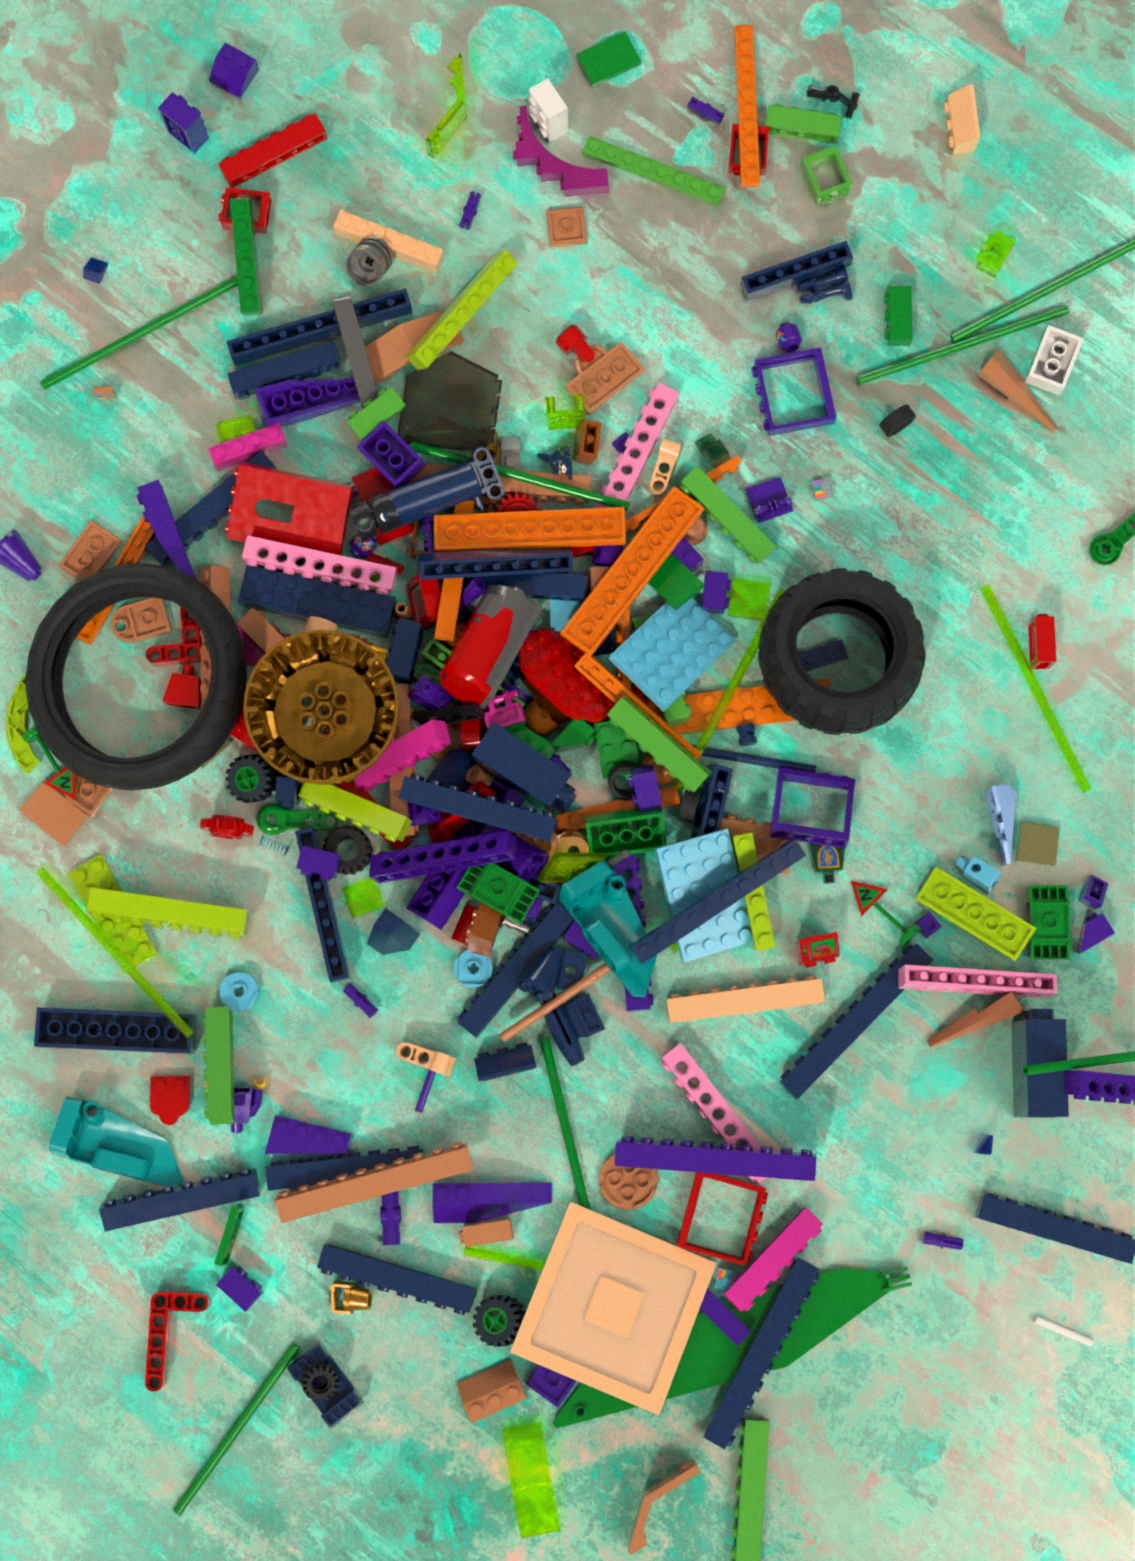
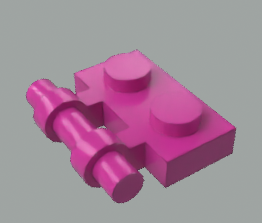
M517 689L513 691L507 690L503 694L495 696L485 707L490 709L489 712L485 713L484 718L488 730L493 722L505 728L526 721L521 702L513 703L512 701L513 698L519 697ZM505 701L506 706L497 709V704Z

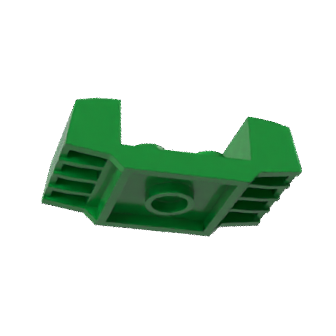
M494 863L468 868L457 886V889L464 894L477 899L519 925L540 892L536 887Z
M1029 885L1026 889V903H1029L1030 924L1037 929L1031 937L1030 943L1027 944L1028 958L1070 959L1071 933L1068 885Z

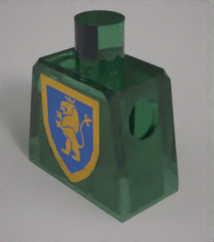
M807 843L814 874L823 873V884L835 883L834 872H841L843 870L845 848Z

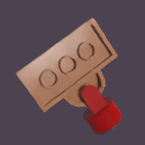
M573 324L556 338L555 343L566 356L572 352L576 355L574 368L578 376L567 383L564 388L589 416L643 374L645 368L622 342L608 352L596 344L589 346L585 342L587 336L577 325Z

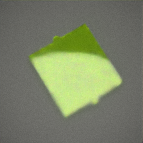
M371 878L342 888L346 899L345 904L349 907L352 918L384 908L380 896L381 891L378 890L376 882Z

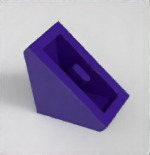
M1091 874L1078 902L1094 910L1100 908L1103 905L1109 883Z

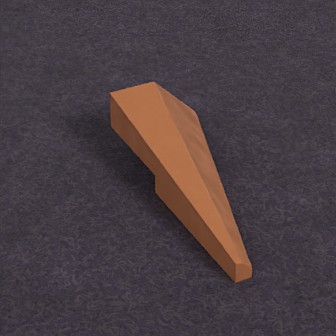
M999 349L986 363L978 376L1007 396L1009 402L1053 433L1057 428Z
M1009 992L980 1013L976 1008L927 1042L932 1048L1026 1011L1025 1007L1016 995Z

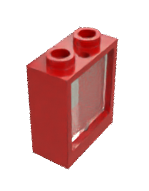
M417 573L406 584L413 621L420 622L423 629H429L437 623L441 598L438 579L420 580Z
M1038 614L1028 624L1030 670L1050 669L1057 662L1054 616Z

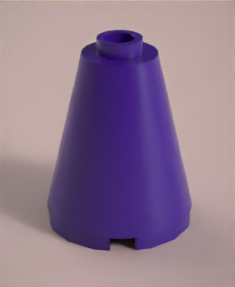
M14 529L11 531L13 534L11 537L6 535L0 541V564L27 581H36L42 575L40 572L42 567L19 532Z
M513 834L517 837L516 859L507 862L517 877L529 883L531 882L530 878L533 876L535 878L539 877L549 863L547 860L549 854Z

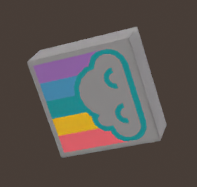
M830 477L811 482L815 501L834 497Z

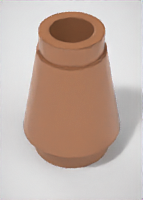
M398 603L394 609L395 619L397 621L399 618L410 620L412 617L411 607L404 603Z

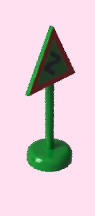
M36 727L27 731L22 737L26 743L38 741L57 772L56 775L48 779L44 784L76 800V775L67 767L61 771L39 736Z
M851 881L861 917L874 906L904 933L899 939V944L902 947L911 942L921 930V927L918 924H913L906 929L877 903L888 889Z

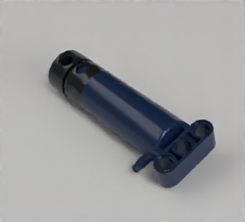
M477 445L472 449V458L373 497L368 500L370 507H368L366 501L348 507L362 543L380 536L377 528H379L381 534H385L471 499H474L479 512L484 511L481 495L487 494L491 499L498 500L504 494L503 485L489 450L483 445ZM479 450H484L486 453L483 459L476 458ZM486 468L492 469V474L489 477L483 476V471ZM492 486H499L497 494H490ZM362 519H368L366 524H360Z

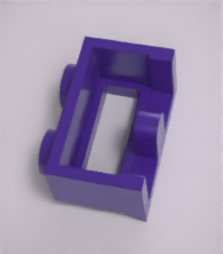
M421 675L407 696L427 710L447 708L453 699L451 694L423 675Z

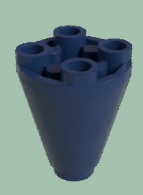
M550 946L519 976L517 988L525 993L528 991L533 994V998L538 1002L543 1003L544 1000H551L564 953Z

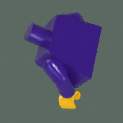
M258 1077L255 1078L254 1084L256 1089H254V1086L234 1087L235 1123H228L231 1124L232 1133H241L243 1131L242 1123H249L250 1118L254 1117L262 1104L264 1092L262 1089L266 1086L265 1078L262 1085H258Z

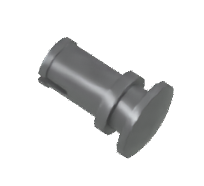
M503 915L500 928L505 925L508 926L507 929L512 928L526 935L531 923L522 921L519 925Z

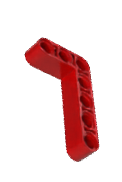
M181 606L183 643L149 647L145 656L149 663L155 667L192 664L201 661L200 628L194 619H186L188 613ZM196 631V635L193 638H188V633ZM192 649H197V655L190 657L189 652ZM173 651H179L178 657L170 658V654ZM154 653H160V657L157 660L151 659Z
M160 1291L152 1296L145 1386L149 1391L157 1392L166 1384L171 1311H205L211 1306V1298L207 1293ZM159 1295H163L166 1299L164 1306L159 1305L157 1302ZM179 1296H183L186 1300L184 1307L177 1304ZM198 1297L205 1299L206 1304L203 1308H200L196 1303ZM158 1315L164 1318L163 1326H159L156 1323ZM156 1336L162 1337V1346H157L154 1343ZM154 1356L160 1357L162 1361L160 1367L153 1364ZM155 1376L159 1378V1387H154L152 1385V1377Z

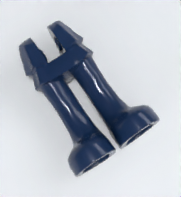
M845 266L839 267L835 273L815 280L814 278L809 281L805 280L797 285V292L811 290V293L799 297L800 302L804 304H812V302H818L837 295H841L846 301L853 300ZM833 283H841L839 285L827 289L818 290L819 287H823Z

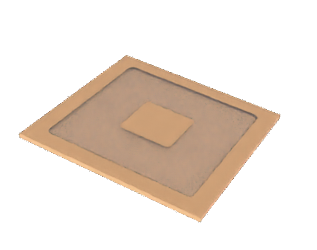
M570 1202L510 1353L659 1415L717 1263Z

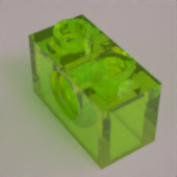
M996 230L993 236L989 235L984 244L987 246L985 251L981 250L976 258V261H978L976 268L995 278L1016 240ZM990 251L997 252L998 256H993Z

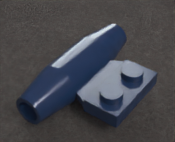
M589 993L571 1001L566 1009L561 1004L544 1016L557 1047L571 1067L585 1061L579 1037L588 1038L605 1030ZM544 1000L543 1003L540 1002V1005L542 1006L543 1004H545V1003L548 1002V1001H547V1000Z

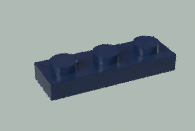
M842 639L798 654L806 672L845 660L849 657Z

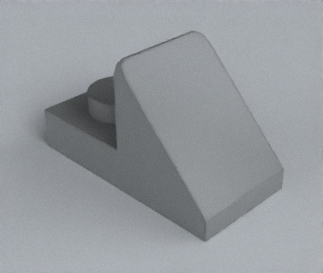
M520 436L501 437L502 466L521 471Z

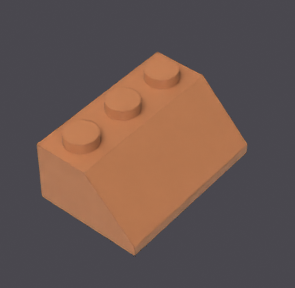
M511 1359L457 1383L462 1403L471 1424L527 1399Z

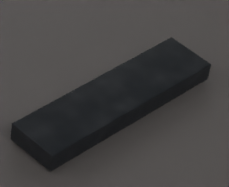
M475 704L415 711L412 714V718L420 725L432 719L444 721L447 724L484 719L485 712Z

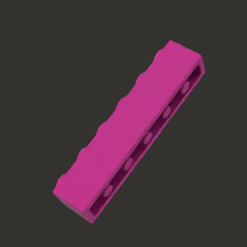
M432 719L394 741L390 749L385 751L382 758L379 757L376 765L371 769H366L364 774H359L357 779H354L355 788L371 791L378 784L389 781V778L401 774L406 768L415 766L420 760L428 759L434 752L442 751L446 745L451 743L446 723Z
M806 1207L803 1208L722 1295L738 1311H748L754 1304L752 1300L757 1295L762 1296L768 1289L766 1285L771 1280L775 1282L782 1274L780 1270L784 1266L789 1267L795 1260L793 1256L798 1251L802 1253L809 1245L807 1241L811 1237L816 1238L822 1231L820 1227L823 1223Z

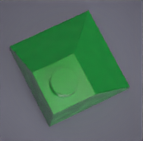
M574 719L552 743L555 753L581 749L585 745L589 746L595 739V730L583 719L579 721Z

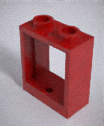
M732 124L728 173L740 176V164L734 163L735 141L739 139L738 124ZM758 126V141H763L761 165H759L760 176H765L769 136V127Z
M226 187L225 194L222 193L221 196L223 209L219 211L218 216L223 229L233 230L232 219L228 218L231 197L249 198L250 200L261 201L258 222L254 221L255 233L267 234L272 203L270 192Z

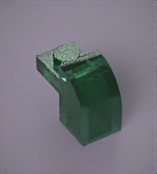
M711 433L695 441V446L711 470L730 460L728 450L720 439L716 441Z

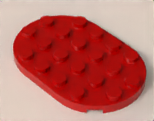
M541 629L530 633L518 652L520 658L519 666L525 677L553 705L572 719L577 721L580 719L589 720V723H594L608 718L607 714L615 706V703L574 667L585 653L560 635V631Z

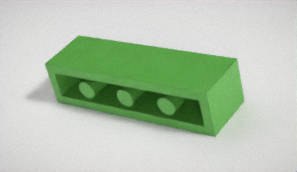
M774 104L768 106L765 126L769 127V134L837 144L842 116L833 112L821 113L817 110L807 111L801 110L798 107L787 108Z

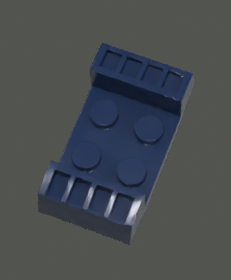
M319 1341L288 1365V1371L295 1381L298 1380L301 1384V1374H304L303 1370L305 1368L309 1369L308 1365L310 1363L314 1366L315 1361H318V1364L324 1361L325 1365L328 1362L331 1364V1367H334L339 1381L337 1391H334L333 1396L329 1394L328 1400L322 1397V1401H318V1398L313 1401L322 1413V1419L329 1428H333L362 1406L364 1401L336 1361ZM324 1375L316 1376L312 1384L315 1387H321L327 1383V1377Z

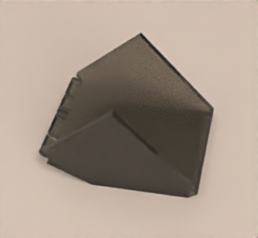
M452 351L435 359L428 368L416 369L406 375L402 400L406 408L400 413L397 434L408 445L415 441L436 448L461 451L473 449L477 445L488 447L489 443H493L495 438L497 411L500 402V395L498 394H501L502 380L498 379V374Z

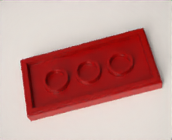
M376 468L352 477V481L358 489L361 502L366 501L368 507H370L369 499L395 489ZM410 523L385 534H381L379 528H377L380 536L376 537L381 547L411 535L413 527Z

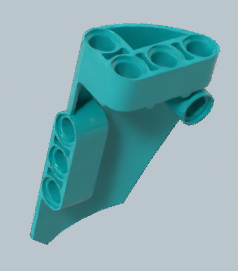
M603 860L564 884L560 890L559 901L580 925L586 940L633 997H645L657 955L641 964L630 949L629 945L647 933L625 889V879L616 875L608 863Z
M69 1096L65 1097L49 1143V1151L52 1155L86 1163L102 1171L160 1186L173 1185L175 1187L184 1182L167 1139L101 1107L95 1101L88 1102ZM97 1108L98 1111L95 1115H88L90 1109Z

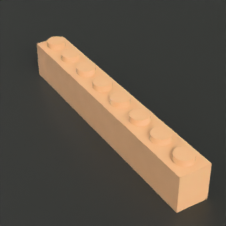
M816 976L805 977V981L797 982V978L787 979L784 984H778V981L766 982L767 986L759 987V983L747 985L746 989H740L739 986L728 987V991L720 992V989L708 990V994H701V991L690 992L689 996L682 997V994L670 995V999L666 1000L669 1023L824 1003L822 979H817Z

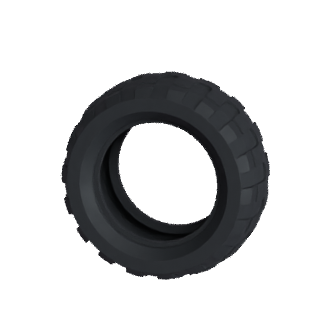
M837 568L824 573L818 572L807 576L801 582L785 590L768 612L760 633L758 662L763 675V682L769 694L776 700L779 708L787 716L790 715L799 721V724L810 730L813 728L823 731L824 734L829 735L863 733L890 721L906 706L916 691L926 660L923 629L920 620H917L910 601L906 597L903 598L896 591V587L887 580L883 582L873 577V574L863 570L858 572L847 571L846 568ZM827 614H845L860 619L875 631L883 645L885 652V671L883 677L872 686L855 692L834 691L820 685L808 675L800 662L797 652L798 632L811 620Z

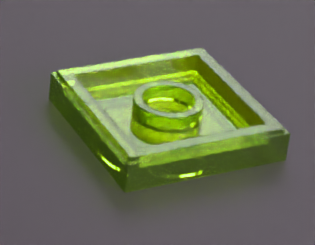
M732 578L727 616L765 621L770 583Z

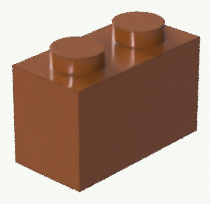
M583 419L576 426L572 461L590 465L597 459L601 423Z

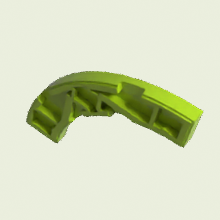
M25 673L18 682L9 701L6 716V733L16 762L25 774L28 775L41 761L34 753L30 743H26L22 738L27 732V714L29 710L25 687Z

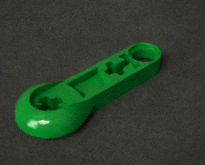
M1135 513L1113 532L1099 535L1091 541L1089 553L1093 561L1105 566L1111 565L1118 560L1124 544L1135 536V529L1129 528L1130 524L1135 522ZM1108 547L1107 552L1103 553L1101 551L1103 548Z
M274 803L261 807L256 817L258 828L267 835H278L289 829L302 830L314 827L316 830L331 831L339 824L338 818L333 813L290 811ZM272 814L277 818V822L274 821V824L267 820ZM309 816H312L314 820H319V816H322L321 827H318V822H313L312 826H309L305 821L309 819ZM329 816L335 819V824L331 827H327L324 824L325 819Z

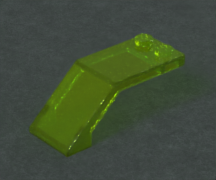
M459 53L447 66V69L455 74L449 83L456 88L457 101L425 139L427 154L433 159L443 152L445 144L467 119L462 55Z
M537 1422L502 1429L521 1538L560 1532L561 1526L551 1481L542 1423Z

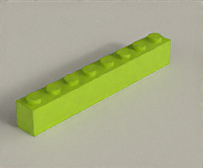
M507 249L496 252L405 356L417 370L430 366L516 267L518 262Z

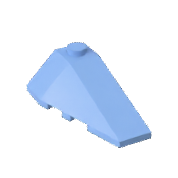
M1011 784L991 786L985 792L1003 867L1011 864L1015 800H1017L1015 789L1011 788Z

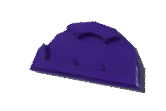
M502 682L500 685L509 691L517 689L519 694L517 698L526 704L533 700L532 696L526 695L525 691L514 685H507L505 682Z

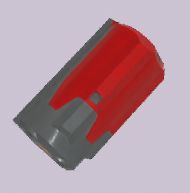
M503 584L488 585L487 590L484 592L441 670L439 679L443 688L456 699L470 705L475 704L484 710L498 691L542 607L531 601L524 591L517 587Z

